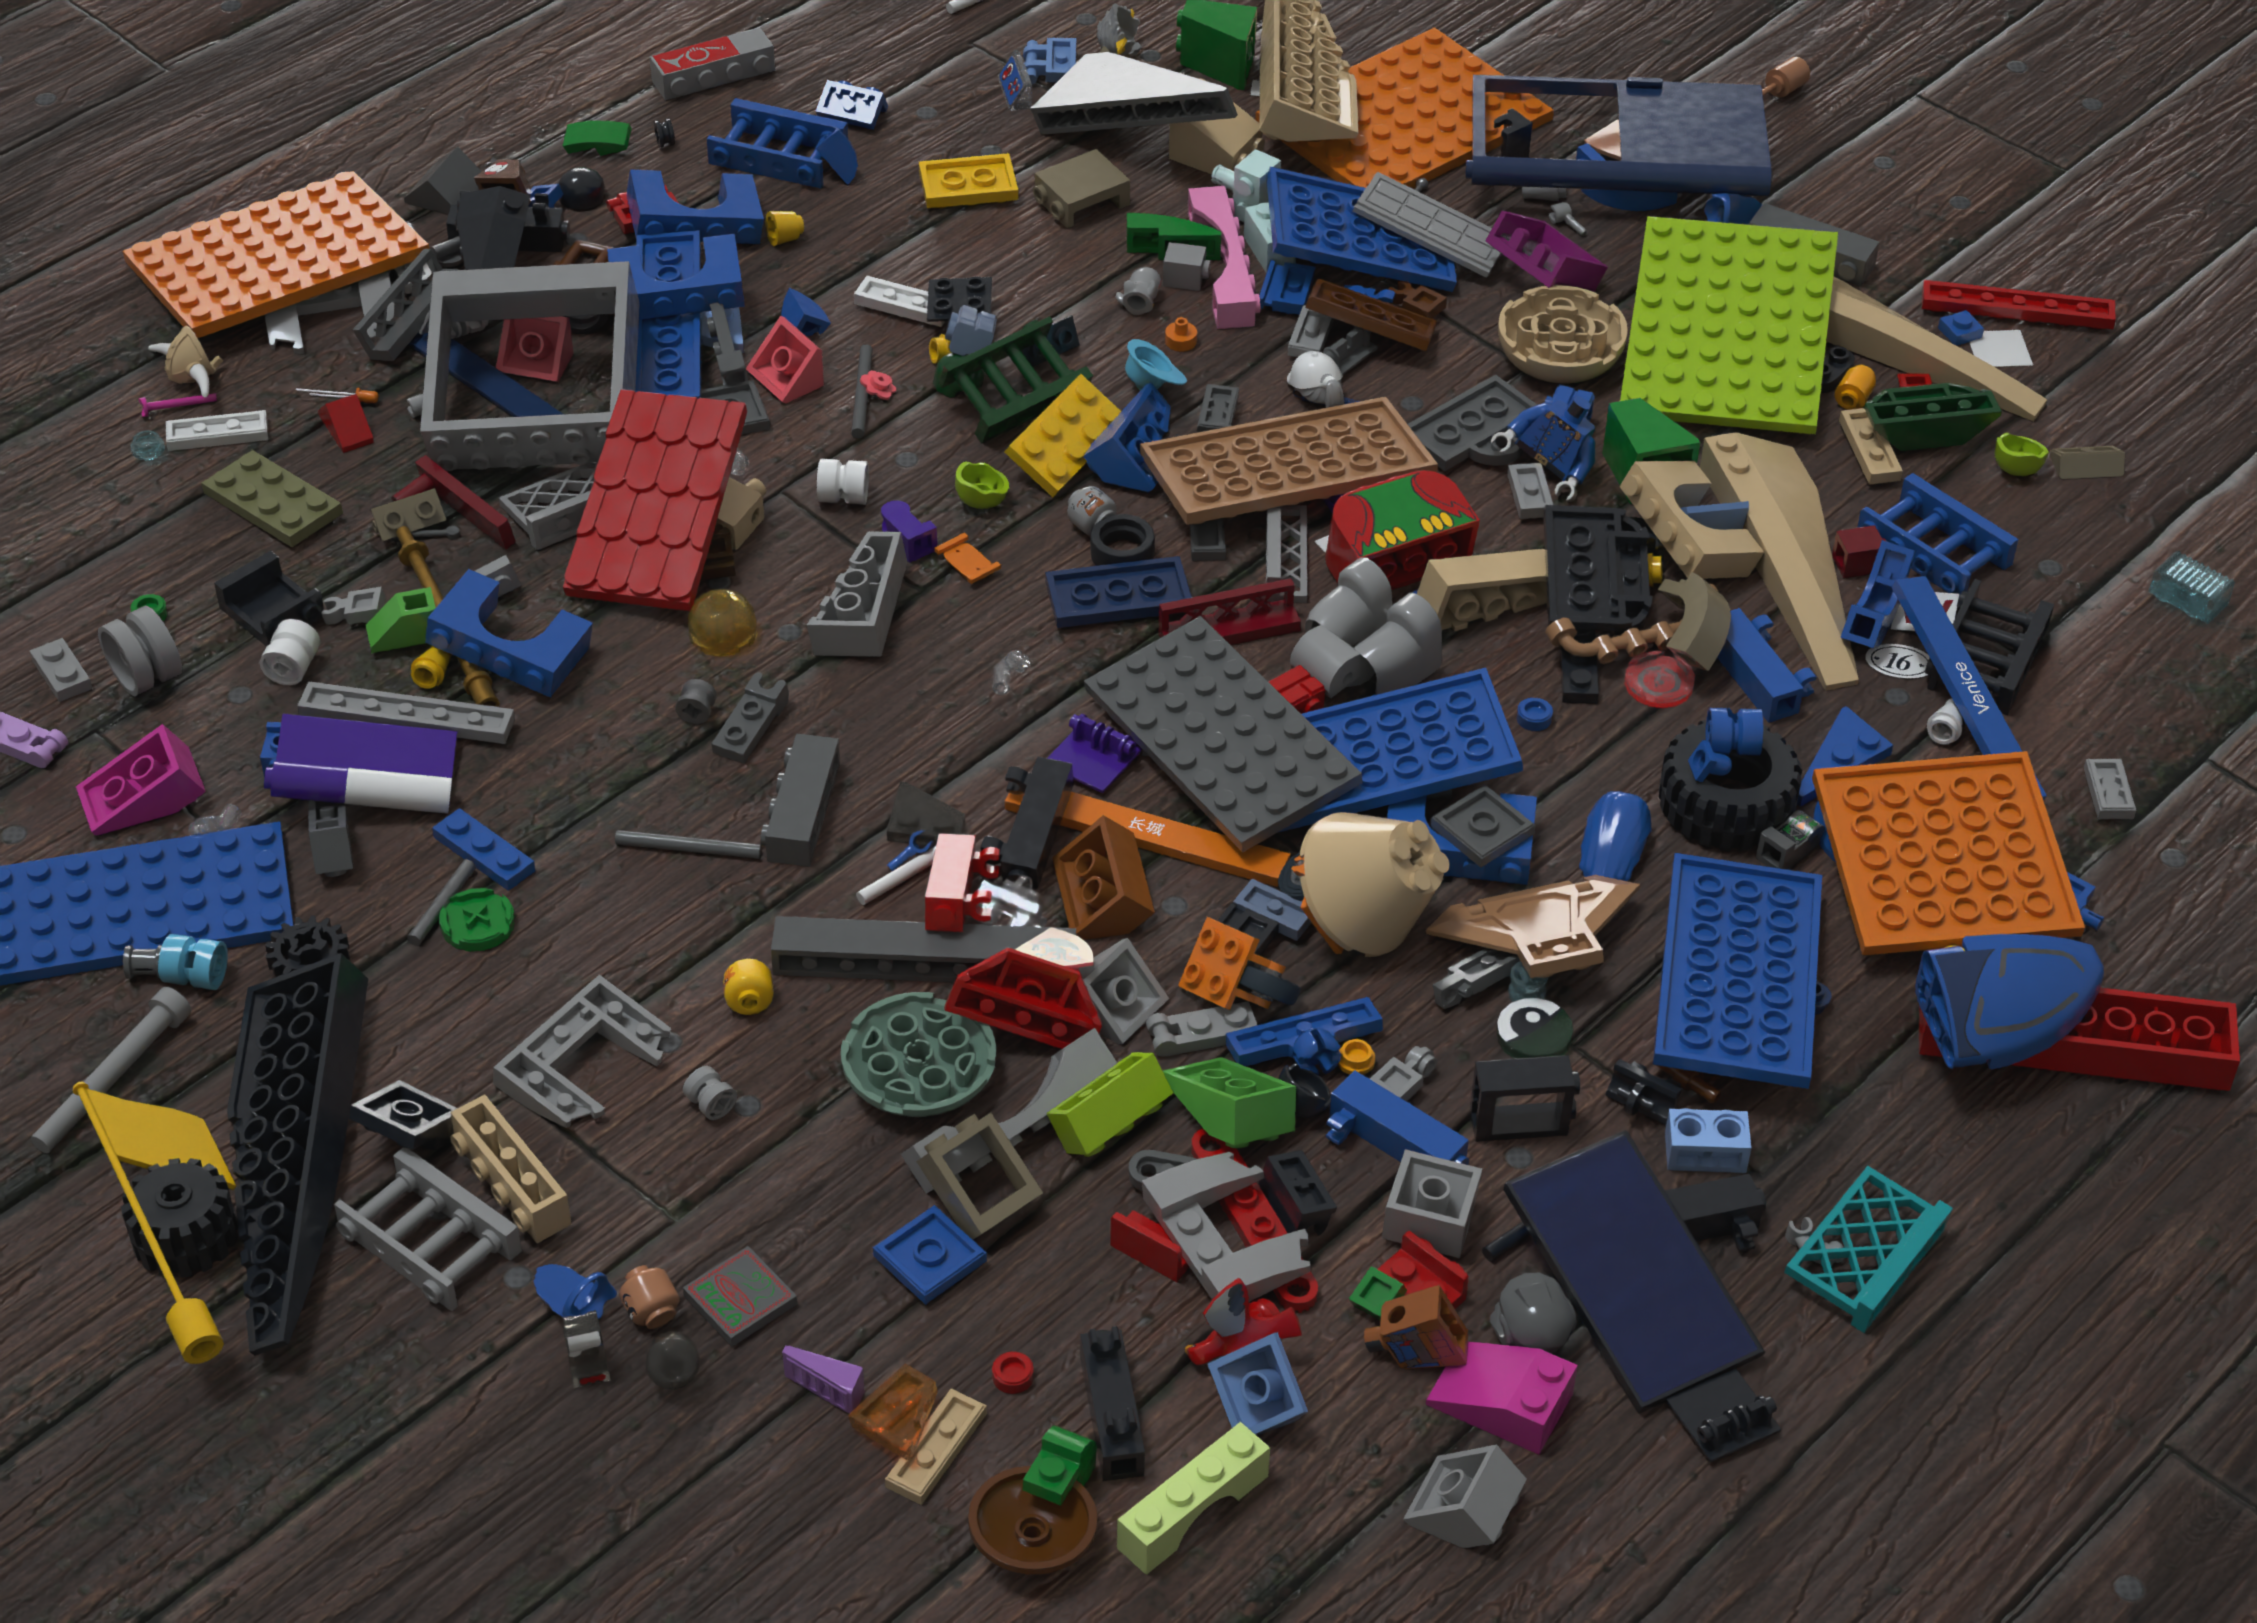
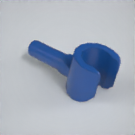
M925 830L917 831L911 835L909 845L905 850L887 864L891 871H894L916 853L926 852L933 847L934 841L928 843L925 848H920L916 844L917 837Z

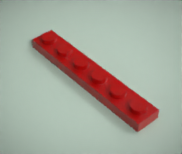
M1924 280L1922 287V309L1934 312L1959 313L1967 310L1971 315L1990 316L1999 319L2009 318L2027 320L2029 322H2047L2064 326L2075 325L2112 330L2116 321L2115 300L1931 280Z

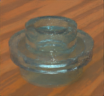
M151 430L137 433L131 443L133 456L141 460H154L165 450L164 440L159 437L157 432Z

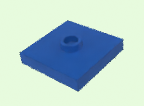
M935 1205L873 1247V1256L925 1305L987 1262V1252Z

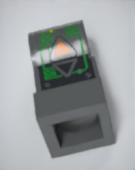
M1798 810L1776 829L1770 826L1761 832L1756 859L1768 867L1789 870L1820 843L1825 827L1803 811ZM1778 850L1781 852L1780 861L1771 856L1773 851Z

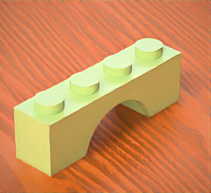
M1239 1422L1117 1519V1549L1147 1575L1178 1550L1180 1542L1190 1525L1208 1506L1226 1496H1233L1239 1501L1268 1477L1270 1447L1244 1424Z

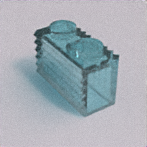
M2175 551L2154 571L2148 592L2155 595L2160 601L2168 602L2185 611L2188 616L2198 618L2209 624L2229 604L2235 582L2233 579L2223 576L2221 572L2217 573L2215 569L2211 570L2209 566L2205 567L2203 563L2199 564L2197 560L2193 561L2192 557L2187 558L2186 554Z

